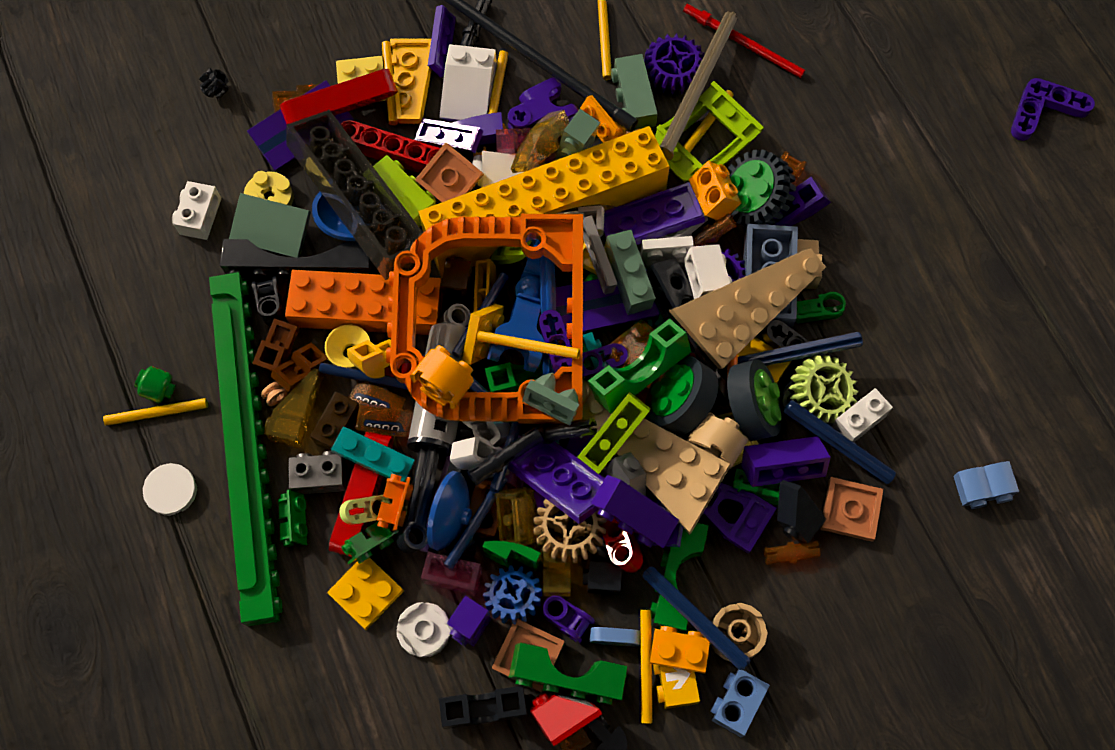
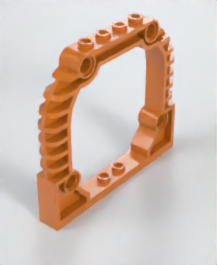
M521 214V217L460 216L448 218L427 228L414 241L410 251H402L396 256L394 271L389 273V286L393 287V297L388 298V311L392 312V322L387 323V336L391 338V347L386 349V362L390 363L391 371L396 379L406 384L412 397L423 409L439 418L451 421L518 422L519 424L563 423L522 402L525 389L530 380L523 382L518 392H466L454 409L450 408V403L447 402L443 406L420 390L422 384L418 380L414 384L410 375L423 359L420 351L415 348L417 289L428 281L431 273V261L448 249L464 246L521 247L522 252L528 258L537 259L544 255L555 263L562 272H572V298H567V313H572V323H567V339H572L573 348L580 349L579 359L572 358V367H560L554 374L556 381L555 392L561 393L568 389H575L578 395L579 407L572 422L582 420L583 214ZM531 239H538L541 242L536 247H531L527 244ZM407 263L415 264L411 271L402 270L403 266ZM410 363L412 367L408 373H399V367L402 364Z

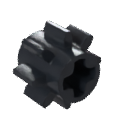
M209 68L199 77V80L202 82L200 84L201 91L210 98L216 96L219 99L230 89L226 85L228 77L221 70L215 69L213 71Z

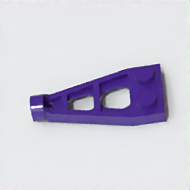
M721 483L716 490L718 494L713 505L706 507L702 516L727 541L749 554L777 508L753 493L744 490L737 492L738 489L733 488V486ZM730 499L742 504L743 512L736 523L730 524L726 522L718 513V505L722 500Z

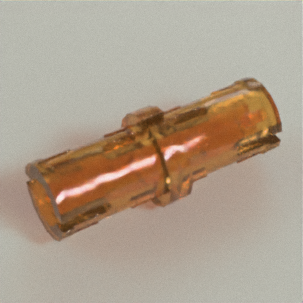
M727 213L712 225L707 224L704 226V230L693 237V246H705L711 242L719 241L720 236L737 227L733 217Z
M817 540L799 544L787 542L785 546L764 548V557H767L765 559L766 565L786 561L796 563L800 559L819 558L820 548H817L819 543Z

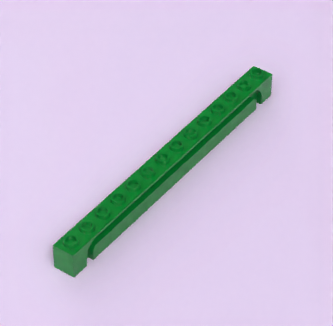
M237 272L209 277L210 293L213 299L212 314L237 585L241 600L239 601L241 623L249 627L280 621L279 613L283 612L281 597H277L276 587L280 586L278 571L274 570L277 550L275 544H272L271 535L275 533L272 518L269 519L268 509H272L270 494L266 492V484H269V474L267 468L264 469L263 459H267L266 447L264 444H261V435H264V425L262 420H259L258 411L262 410L260 396L256 395V387H259V377L257 372H254L252 364L256 352L251 347V341L255 337L252 325L249 326L252 309L250 303H247L246 295H250L248 281H244L240 273Z

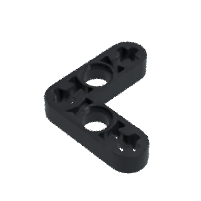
M780 320L771 321L762 330L764 341L774 349L790 346L791 341H796L798 344L809 342ZM777 328L776 334L779 336L773 337V331L771 329ZM811 357L793 360L792 362L798 367L802 365L804 360L811 359ZM817 370L815 373L821 376L824 372ZM791 377L779 397L783 414H785V406L789 403L786 399L795 395V391L789 389L791 385L795 384Z

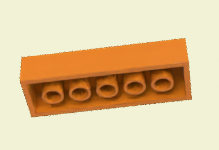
M292 270L285 317L289 324L299 328L334 330L339 326L352 324L359 326L367 332L387 333V323L392 322V312L388 311V298L393 297V287L389 286V275ZM429 277L425 285L417 289L416 334L429 335L431 327L439 323L443 303L441 278Z

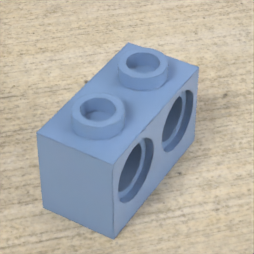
M738 669L735 674L730 672L723 685L727 689L723 699L717 697L710 711L714 714L711 721L739 737L745 736L770 685L744 670ZM739 682L749 684L751 688L750 696L745 697L739 694L737 690ZM731 706L738 711L739 717L737 721L731 722L727 720L724 714L726 707Z

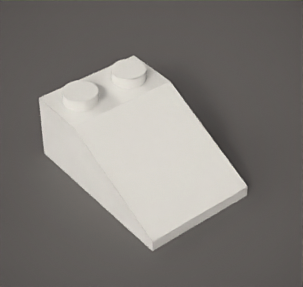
M449 44L444 71L440 120L456 122L488 114L497 67L495 49Z

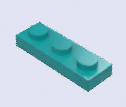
M344 426L331 449V452L386 478H390L391 474L402 476V482H405L415 461Z

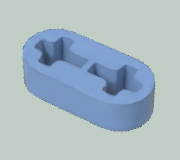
M592 627L590 629V643L639 647L641 646V631Z

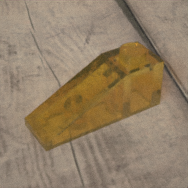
M313 368L273 410L271 417L267 418L264 431L270 441L297 448L301 447L323 380L319 369Z

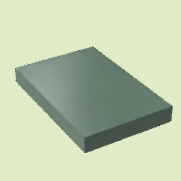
M240 193L229 239H248L261 249L299 258L311 211Z

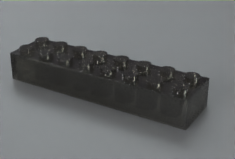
M330 110L287 124V147L383 278L388 280L390 271H394L396 256L402 251H410L412 244L423 234V231ZM407 263L403 266L402 270L409 271L415 267V264Z

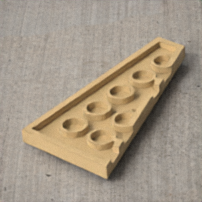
M808 248L669 310V312L717 368L723 369L826 266L813 250Z
M591 393L582 407V419L594 418L597 426H591V428H597L598 432L611 414L595 400L593 393ZM643 419L615 454L617 457L628 452L634 455L646 472V488L665 506L669 513L679 519V523L690 535L730 469V463Z

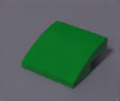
M485 541L482 546L487 558L508 569L514 560L538 572L542 565L541 552L524 545L506 541Z

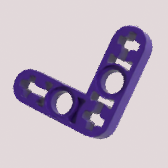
M1031 79L1023 91L1011 127V134L1017 140H1028L1037 127L1043 106L1075 117H1086L1095 106L1094 99L1086 93L1043 79ZM1060 94L1064 97L1065 101L1058 102L1053 98V95ZM1030 105L1036 112L1028 113L1024 110V106ZM1024 121H1028L1025 127L1026 131L1021 130V125Z
M555 310L543 312L539 318V325L545 343L552 344L555 340H562L567 347H571L560 313ZM548 316H551L553 320H558L555 323L556 333L562 331V334H555L547 338V335H552L550 326L543 324L547 322ZM613 343L583 352V362L587 357H595L598 361V367L594 370H588L583 365L582 379L594 376L605 368L599 353H604V358L611 356L612 350L622 353L623 355L620 356L619 362H615V359L606 360L607 366L610 365L613 368L622 367L626 363L628 356L626 348L622 344ZM548 354L554 374L562 365L572 367V358Z

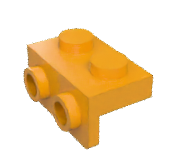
M593 95L586 98L580 109L601 122L596 135L603 143L626 135V129L607 114Z
M661 626L660 630L655 629L653 634L649 664L705 674L710 642L700 632L688 631V634L677 633L676 628Z

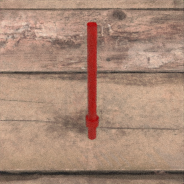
M688 3L685 5L684 13L697 19V23L702 26H709L717 31L720 21L712 18V14L705 10L700 11ZM732 29L728 38L795 76L803 77L806 70Z

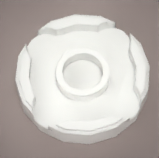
M173 463L160 465L152 470L145 479L143 486V497L148 507L158 514L167 516L176 515L175 513L183 512L189 508L195 500L197 485L192 473L185 467Z
M424 602L416 603L408 607L400 615L397 625V638L401 646L409 654L417 657H431L441 652L448 643L451 630L446 623L449 619L438 605Z

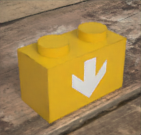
M652 664L654 675L659 674L661 686H656L659 703L664 702L665 709L695 705L700 702L695 672Z

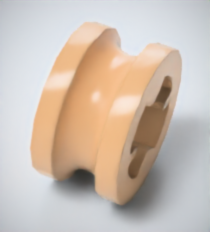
M273 382L263 389L261 396L263 399H267L266 403L269 406H274L287 396V391L277 382Z

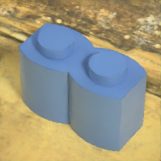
M1009 461L959 471L953 476L962 506L970 505L971 509L987 506V501L996 500L997 504L1013 500L1012 496L1019 492Z

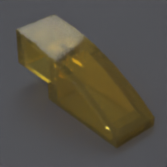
M564 110L548 113L529 131L515 155L511 166L512 173L530 170L560 148L556 138L563 134L564 129L570 123Z

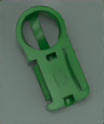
M837 292L818 295V299L797 301L795 322L805 323L837 319L843 315L846 301ZM829 299H836L841 303L834 307L823 306V303Z

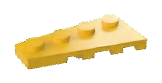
M390 39L393 53L392 64L394 66L393 79L398 93L395 94L397 120L400 124H420L424 115L432 71L427 66L431 39Z

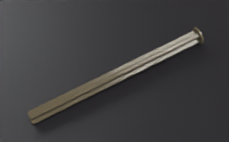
M727 11L724 14L661 145H659L666 160H671L674 157L673 151L737 21L735 12Z

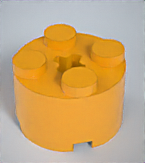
M437 345L435 349L429 350L412 372L410 378L414 384L417 380L422 384L420 390L428 397L443 406L448 402L450 403V408L454 409L474 382L471 376L473 369L464 361H459L458 363L450 357L451 354L447 349Z

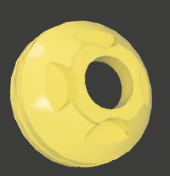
M352 324L339 326L326 339V356L333 365L356 369L357 367L343 355V352L348 346H355L367 340L370 341L367 332L359 326Z

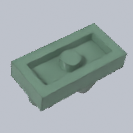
M553 373L545 374L535 381L530 380L525 389L522 402L570 426L579 407L578 395L575 389H568L561 393L555 392L556 381Z

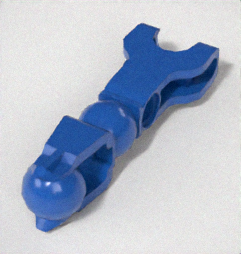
M538 239L531 240V247L539 245ZM526 256L528 260L515 286L516 299L509 322L497 327L494 334L545 342L536 328L541 309L540 258L531 259ZM490 344L487 359L498 362L504 351L513 349L520 352L524 357V370L532 373L536 372L543 355L540 352Z

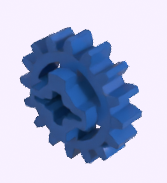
M510 565L508 572L500 568V575L491 574L492 583H485L484 585L487 591L483 593L486 609L491 611L494 619L501 616L503 624L508 619H511L513 625H516L517 618L520 617L526 622V614L529 613L534 616L536 614L534 606H541L539 597H542L543 594L542 589L539 588V579H534L532 571L525 574L523 566H520L518 571H514L513 565ZM509 589L517 597V600L509 593Z

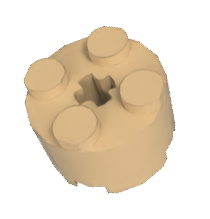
M710 412L704 421L691 432L687 441L730 463L731 469L749 439L737 430L739 428L737 422L730 418L722 420Z
M737 603L724 607L712 621L750 659L765 645L768 634L765 622L762 619L761 613L750 605ZM736 628H740L742 630L741 634L744 637L735 638L731 630L734 631ZM710 643L711 647L714 649L717 655H719L722 659L729 661L712 643Z

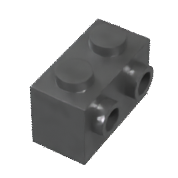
M331 451L324 452L320 456L301 453L297 457L289 458V489L302 494L346 491L345 459Z

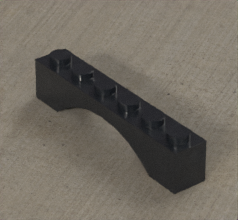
M223 239L220 267L225 274L239 272L241 277L253 276L257 279L274 276L280 279H290L292 270L373 274L374 249L371 241H344L337 247L318 255L292 258L268 253L255 246L248 239Z

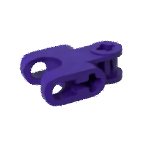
M553 77L545 80L521 94L519 97L521 104L513 107L508 112V131L512 137L522 139L538 130L543 137H550L564 130L576 115L578 108L574 104L561 107L551 103L561 93V83Z

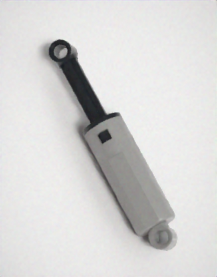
M458 303L453 304L441 315L439 323L433 325L430 329L425 355L430 349H435L437 345H440L447 349L451 354L450 357L458 363L462 361L463 354L461 358H456L451 352L469 324L471 313L466 306ZM452 316H455L459 323L454 322ZM415 402L407 447L413 452L418 453L412 484L413 490L408 504L406 520L403 523V528L396 536V544L404 553L416 552L428 544L426 523L439 457L451 455L452 444L456 440L459 421L442 419L429 413L417 402ZM409 532L415 534L417 538L416 544L410 542Z

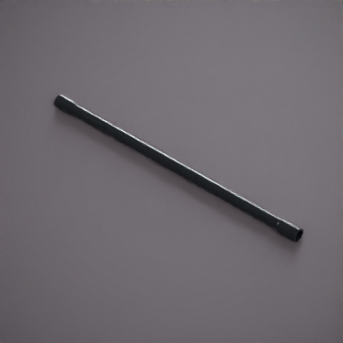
M444 0L584 99L593 95L607 114L629 132L636 128L639 120L622 108H618L466 1Z

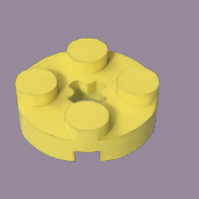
M258 171L245 187L244 194L265 199L264 194L272 191L275 195L273 197L269 196L266 200L289 206L293 203L294 194L289 180L277 172Z

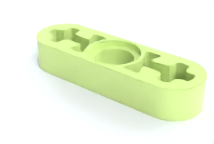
M378 495L347 500L340 507V517L347 524L376 521L378 515L372 510L373 503L378 500L391 504L393 499ZM404 500L405 506H403L402 510L406 511L407 514L409 501ZM364 508L365 513L350 515L349 510Z

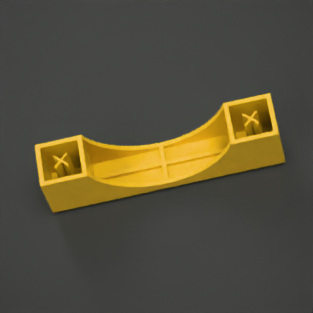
M650 126L425 208L418 211L423 232H425L430 226L445 219L460 216L521 217V214H555L586 205L601 204L618 207L666 190L670 166ZM464 246L448 249L435 257L434 261L442 278L446 258L462 257L471 261L472 267H474L476 261L489 259L498 247Z

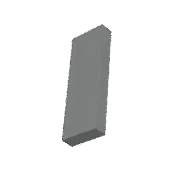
M592 215L584 217L583 240L605 295L613 293L617 286V281Z

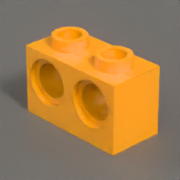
M708 160L689 179V182L705 216L722 222L742 203L738 196V189L729 178L730 173L728 169L722 164L718 165Z

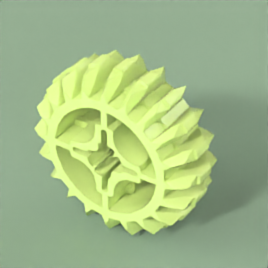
M817 355L811 357V359L804 360L802 365L795 369L797 374L791 377L795 384L789 387V389L795 391V395H792L790 399L797 400L798 404L829 424H833L840 415L857 402L853 395H856L859 391L853 389V385L857 381L850 378L853 371L845 370L847 363L839 364V358H830L829 355L821 357ZM820 370L827 373L828 376H818L815 372ZM825 402L826 404L829 403L833 407L827 410L820 407L819 405Z

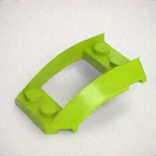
M713 81L711 86L700 95L683 132L709 111L737 137L720 153L709 160L718 165H725L743 150L764 127ZM673 118L663 125L656 127L655 138L659 145H661ZM678 142L673 151V159L667 160L670 166L669 169L683 182H687L703 165Z

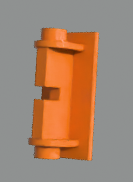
M391 474V477L387 478L383 497L393 500L391 504L381 502L376 518L378 527L388 529V525L391 524L393 525L392 531H396L397 526H403L406 511L402 510L404 500H410L413 485L409 484L410 477H407L405 482L401 481L402 476Z

